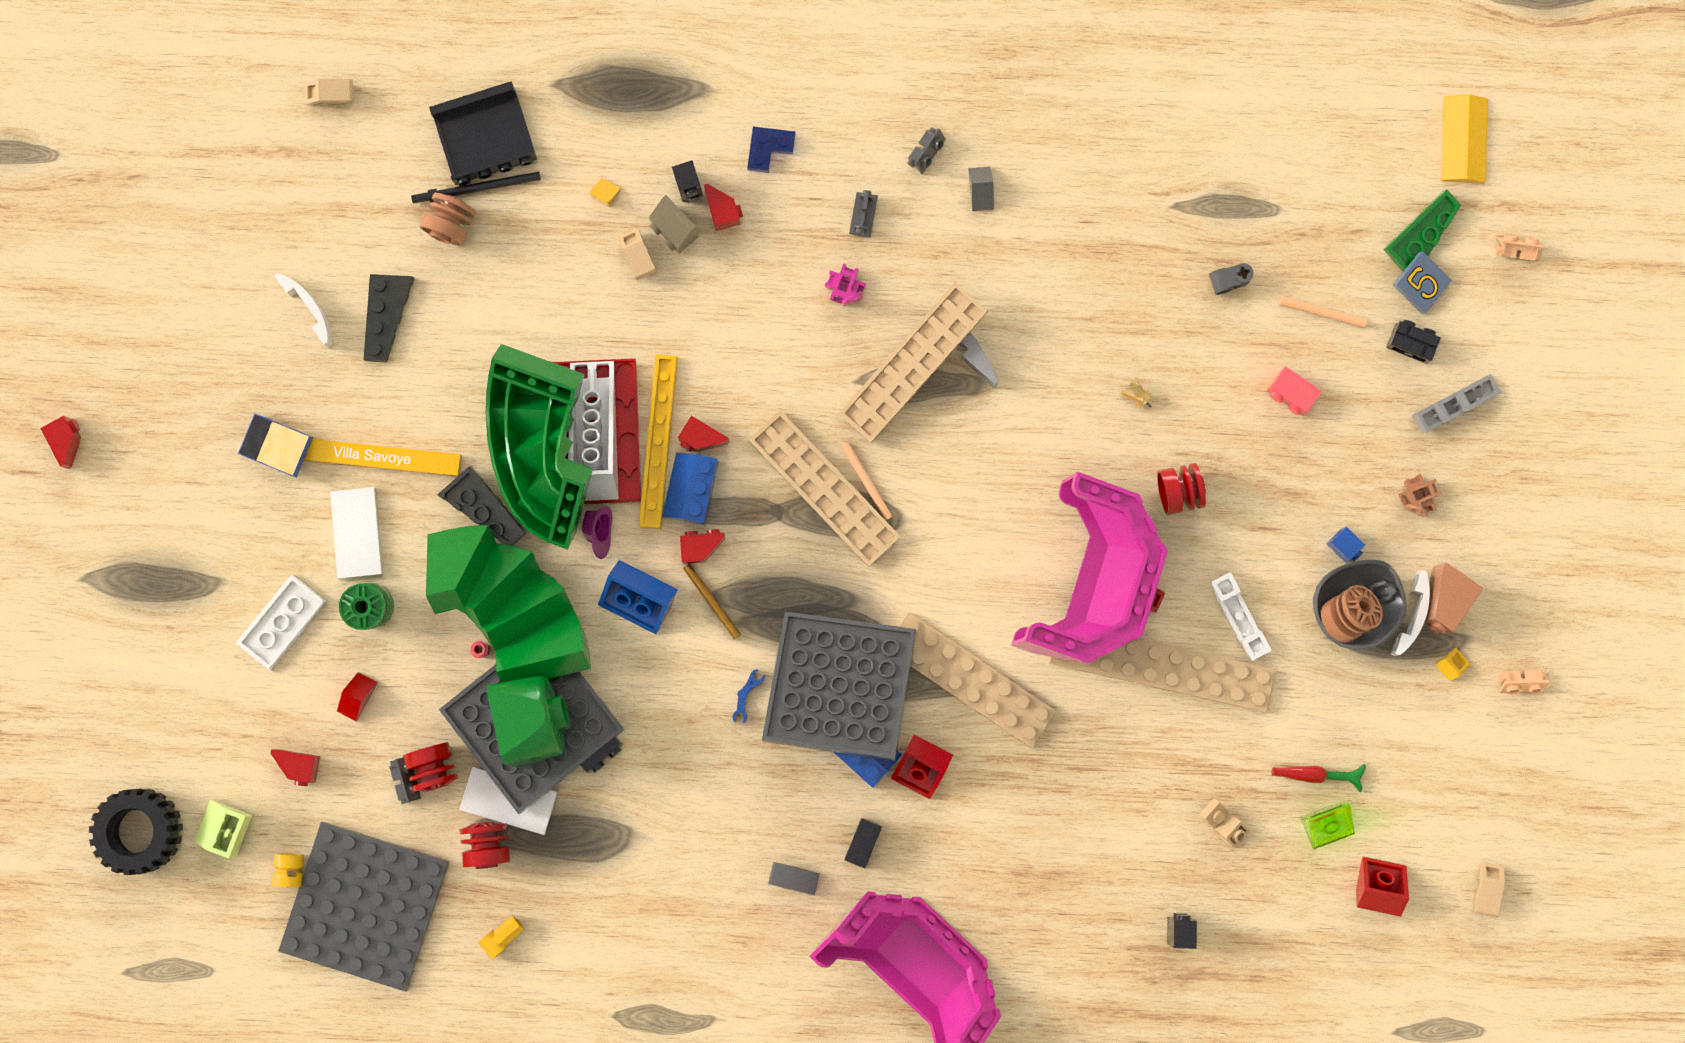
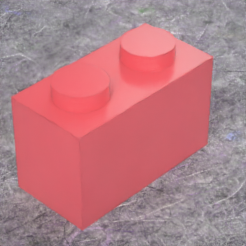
M1286 366L1279 372L1267 390L1273 400L1278 403H1285L1289 406L1288 409L1296 415L1301 414L1302 416L1309 411L1322 392Z

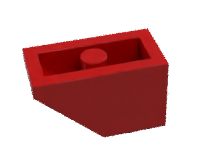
M705 184L704 189L715 230L718 231L741 225L739 218H742L743 214L740 204L736 205L734 198L709 184Z
M692 415L677 437L681 442L680 446L689 452L692 449L697 452L728 445L730 442L728 437Z
M62 416L40 429L60 467L69 469L73 465L81 440L78 432L80 427L74 419Z
M271 749L270 754L287 779L295 780L294 785L308 786V783L316 782L320 756Z

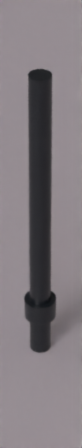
M538 171L437 190V188L429 189L428 192L411 195L413 204L430 201L431 203L435 202L432 200L433 193L435 192L457 196L541 180V176Z

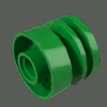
M361 583L350 586L342 593L339 600V613L342 620L349 627L356 630H369L381 627L390 620L394 611V600L391 593L384 586L377 583Z

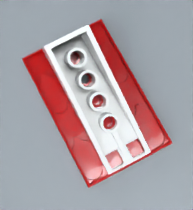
M636 358L553 362L584 374L580 397L571 412L574 422L566 434L573 444L565 457L593 469L584 504L641 502Z

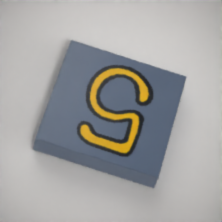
M1419 252L1393 286L1421 314H1425L1452 280L1424 252Z

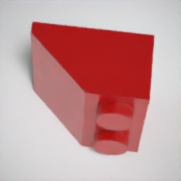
M914 734L891 779L931 799L951 762L953 754Z
M1362 857L1356 887L1357 908L1401 917L1409 901L1407 866Z

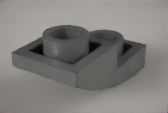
M773 862L768 884L808 895H815L820 873Z

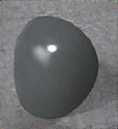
M1380 560L1356 561L1332 570L1316 586L1313 596V610L1322 632L1329 640L1340 647L1353 650L1368 649L1386 641L1401 625L1407 609L1405 591L1398 574L1390 564ZM1351 586H1364L1372 591L1379 600L1383 614L1381 623L1376 628L1364 633L1351 642H1339L1331 637L1322 623V606L1328 600L1340 595Z

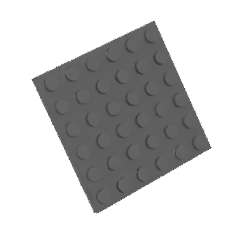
M785 611L762 741L895 761L916 629Z
M496 664L439 709L518 814L524 812L625 730L580 671L548 679L555 696L562 695L568 711L570 726L564 729L565 748L563 753L519 768L503 764L500 756L487 694V685L501 683L496 673Z
M321 822L302 878V887H299L278 952L404 992L408 991L449 861L333 824Z

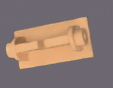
M1505 234L1504 237L1497 236V239L1501 241V245H1497L1496 253L1500 256L1516 258L1517 250H1521L1520 259L1535 261L1540 259L1542 255L1539 248L1545 249V246L1539 243V239L1526 237L1525 241L1518 240V236Z
M1541 670L1524 671V678L1522 679L1520 671H1504L1503 674L1499 675V681L1501 683L1504 682L1499 692L1510 695L1520 692L1538 694L1546 689L1550 680H1546V673L1541 672Z

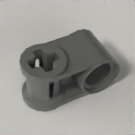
M1242 263L1215 270L1209 273L1215 295H1220L1246 286L1254 273L1249 264ZM1240 271L1242 272V274L1247 275L1245 279H1243L1242 276L1238 277Z

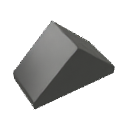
M990 166L968 168L972 211L994 210V186Z

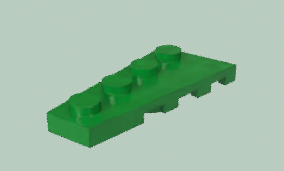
M1447 189L1442 191L1383 250L1404 271L1419 252H1424L1429 256L1432 249L1438 244L1442 233L1456 215L1461 204Z

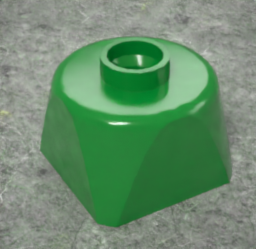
M535 676L487 685L490 709L503 764L519 768L563 753L565 748L564 729L570 726L568 711L562 695L555 696L554 690L546 677Z

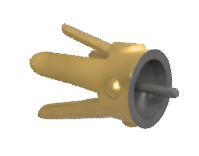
M1135 377L1141 389L1132 381L1129 383V387L1137 397L1126 391H1122L1121 394L1135 402L1136 406L1140 409L1145 404L1152 407L1148 403L1152 397L1151 393L1144 389Z

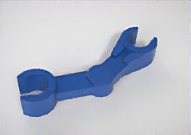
M758 669L751 672L747 683L737 693V711L732 716L734 722H736V715L738 713L744 715L743 723L747 721V714L745 713L747 694L765 679V675H763L761 680H754L753 676Z

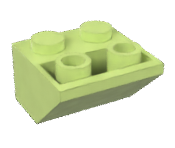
M210 800L194 842L207 851L228 859L237 857L253 815Z

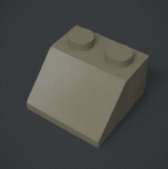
M667 195L661 199L649 216L650 228L655 234L659 235L661 233L666 239L664 243L671 251L675 249L680 254L699 237L696 226Z

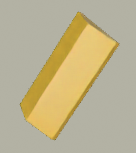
M1472 94L1444 97L1441 181L1483 184L1486 182L1488 98Z

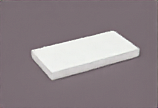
M369 487L330 492L337 579L383 575L376 488Z
M291 574L238 639L236 644L265 668L272 671L325 606L327 601L299 578Z
M472 767L459 810L545 835L558 792L550 790L524 812L518 814L487 772L483 769Z

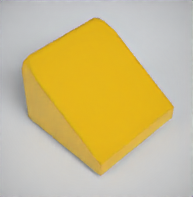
M601 178L590 191V195L610 207L620 188Z
M1455 647L1436 664V667L1449 681H1452L1459 677L1470 663Z

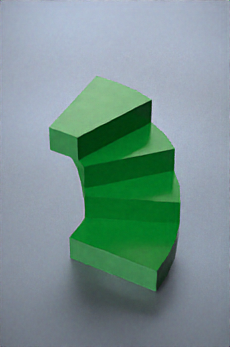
M500 344L491 360L486 389V430L492 467L507 505L521 524L529 532L542 540L568 550L577 532L593 471L590 467L565 458L573 444L566 434L574 422L571 412L580 397L584 374Z
M488 525L465 526L428 534L426 598L435 614L457 609L474 622L496 653V673L501 683L535 676H544L550 679L591 669L587 638L566 591L553 577L540 570L532 551L517 546L497 544Z

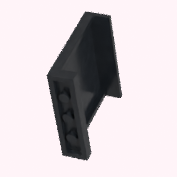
M512 81L429 107L451 172V180L455 185H467L473 179H486L491 177L492 173L499 171L505 173L511 171L512 167L518 165L527 166L532 164L534 160H537Z

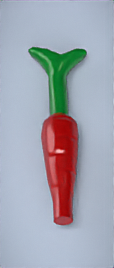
M1363 764L1351 772L1326 771L1321 766L1273 767L1271 773L1272 776L1310 783H1322L1325 780L1349 781L1359 792H1362L1360 779L1364 774L1366 765Z

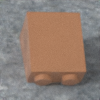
M1447 562L1435 565L1432 568L1429 583L1430 599L1425 623L1428 625L1427 628L1437 635L1439 633L1454 632L1484 588Z

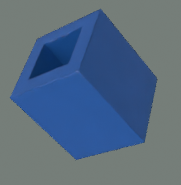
M1347 526L1341 528L1326 543L1344 562L1350 560L1354 562L1363 554L1361 549L1365 546Z

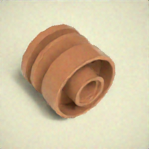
M433 193L432 200L436 203L431 202L428 207L436 214H424L419 228L438 241L462 246L468 232L460 224L471 225L472 221L468 217L473 218L476 210L456 197Z
M1360 585L1351 586L1340 595L1331 598L1322 606L1321 619L1326 631L1331 637L1344 643L1351 642L1364 633L1376 628L1381 623L1383 616L1378 598L1372 591Z

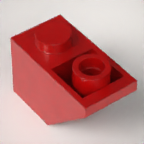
M720 529L707 530V534H698V531L685 532V536H680L682 563L706 562L725 540V534L720 533Z

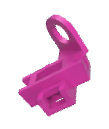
M844 263L840 273L830 270L829 280L825 282V287L833 290L830 300L842 304L843 307L862 299V292L866 286V283L856 280L859 269L847 268V264Z

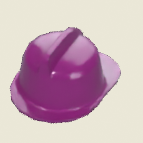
M603 506L598 511H586L582 523V533L586 540L592 543L593 552L599 559L605 558L610 549L613 516L608 506Z

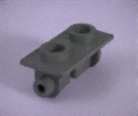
M931 127L929 130H926L918 142L924 146L923 149L916 146L908 157L909 161L907 164L913 168L916 166L921 174L931 165L932 159L941 150L946 140L939 128L935 130Z
M863 190V193H856L849 234L871 237L878 195H872V192L868 190Z
M403 758L390 761L391 766H389L393 781H401V784L395 785L398 801L401 800V804L421 799L420 791L413 792L411 788L417 785L416 780H409L411 776L415 775L414 769L406 770Z

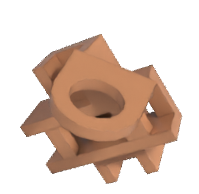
M1421 474L1410 480L1406 479L1404 485L1407 491L1398 494L1404 509L1422 517L1428 516L1429 511L1437 510L1432 500L1433 497L1442 494L1435 487L1434 483L1437 480L1434 479L1425 483Z

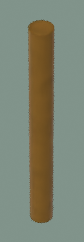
M691 564L686 565L683 570L732 638L736 639L741 635Z

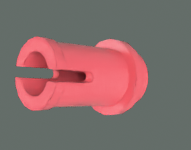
M476 641L471 645L470 652L475 658H484L486 655H489L490 648L485 642ZM479 646H482L483 651L481 653H479Z

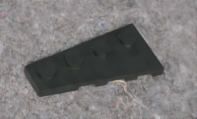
M370 274L364 361H388L398 324H400L411 285H413L415 279L413 276Z
M469 466L437 494L440 498L449 502L455 509L468 516L474 523L488 525L493 537L504 545L513 546L527 534L472 466Z

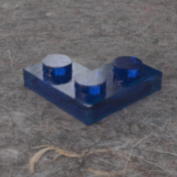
M753 126L747 170L769 173L772 152L793 155L796 131Z

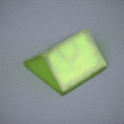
M1341 801L1300 817L1313 850L1355 834L1349 802Z

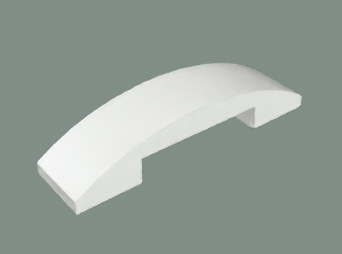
M279 273L275 274V278L287 294L291 297L297 293L318 321L311 328L326 347L331 348L333 346L331 329L323 310L316 300L292 279Z
M1425 570L1416 571L1410 590L1411 593L1418 595L1406 634L1398 633L1396 635L1390 655L1398 656L1405 652L1417 638L1425 622L1430 599L1429 579Z
M1231 572L1210 582L1224 615L1251 661L1272 651L1239 592L1241 591Z

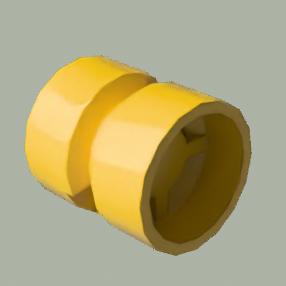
M291 853L274 854L273 866L276 868V871L273 873L272 886L302 887L303 874L299 870L303 868L304 855Z

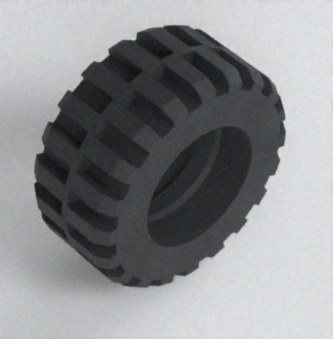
M142 788L119 791L118 794H112L107 797L106 802L99 804L97 809L100 811L93 813L91 818L94 821V825L89 826L88 833L93 834V839H89L90 846H95L96 848L93 854L96 858L101 857L103 859L101 864L105 868L111 867V871L117 874L139 875L155 871L160 866L166 865L170 861L169 857L174 856L178 851L176 844H180L182 841V836L178 835L179 831L183 830V823L178 824L177 819L181 815L179 811L173 810L175 804L171 800L167 801L164 794L155 793V790ZM133 810L144 812L153 825L152 841L145 851L139 853L129 851L122 844L119 836V827L122 819L128 812Z

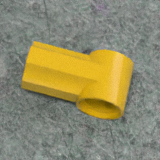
M512 915L496 930H492L483 937L478 944L493 960L525 929L521 922Z

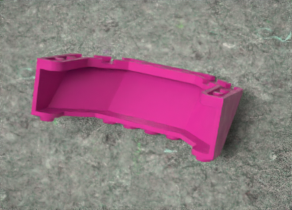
M1076 472L1062 480L1059 498L1064 504L1077 509L1090 537L1065 619L1051 626L1038 622L1029 627L1020 628L1015 632L1011 646L1034 654L1088 664L1143 636L1168 551L1164 543L1162 544L1156 532L1157 529L1142 504L1143 501L1140 494Z
M868 891L809 956L822 968H829L837 959L864 962L929 1023L934 1043H984L1001 1018L1000 1009L996 1008L994 997L996 996L992 980L988 979L986 971L988 963L986 958L921 897L909 899L902 898V895L886 894L883 896Z

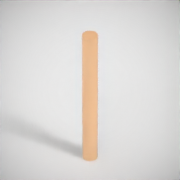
M1282 296L1280 305L1360 327H1365L1367 319Z
M846 442L841 445L885 520L892 518V514L850 443Z

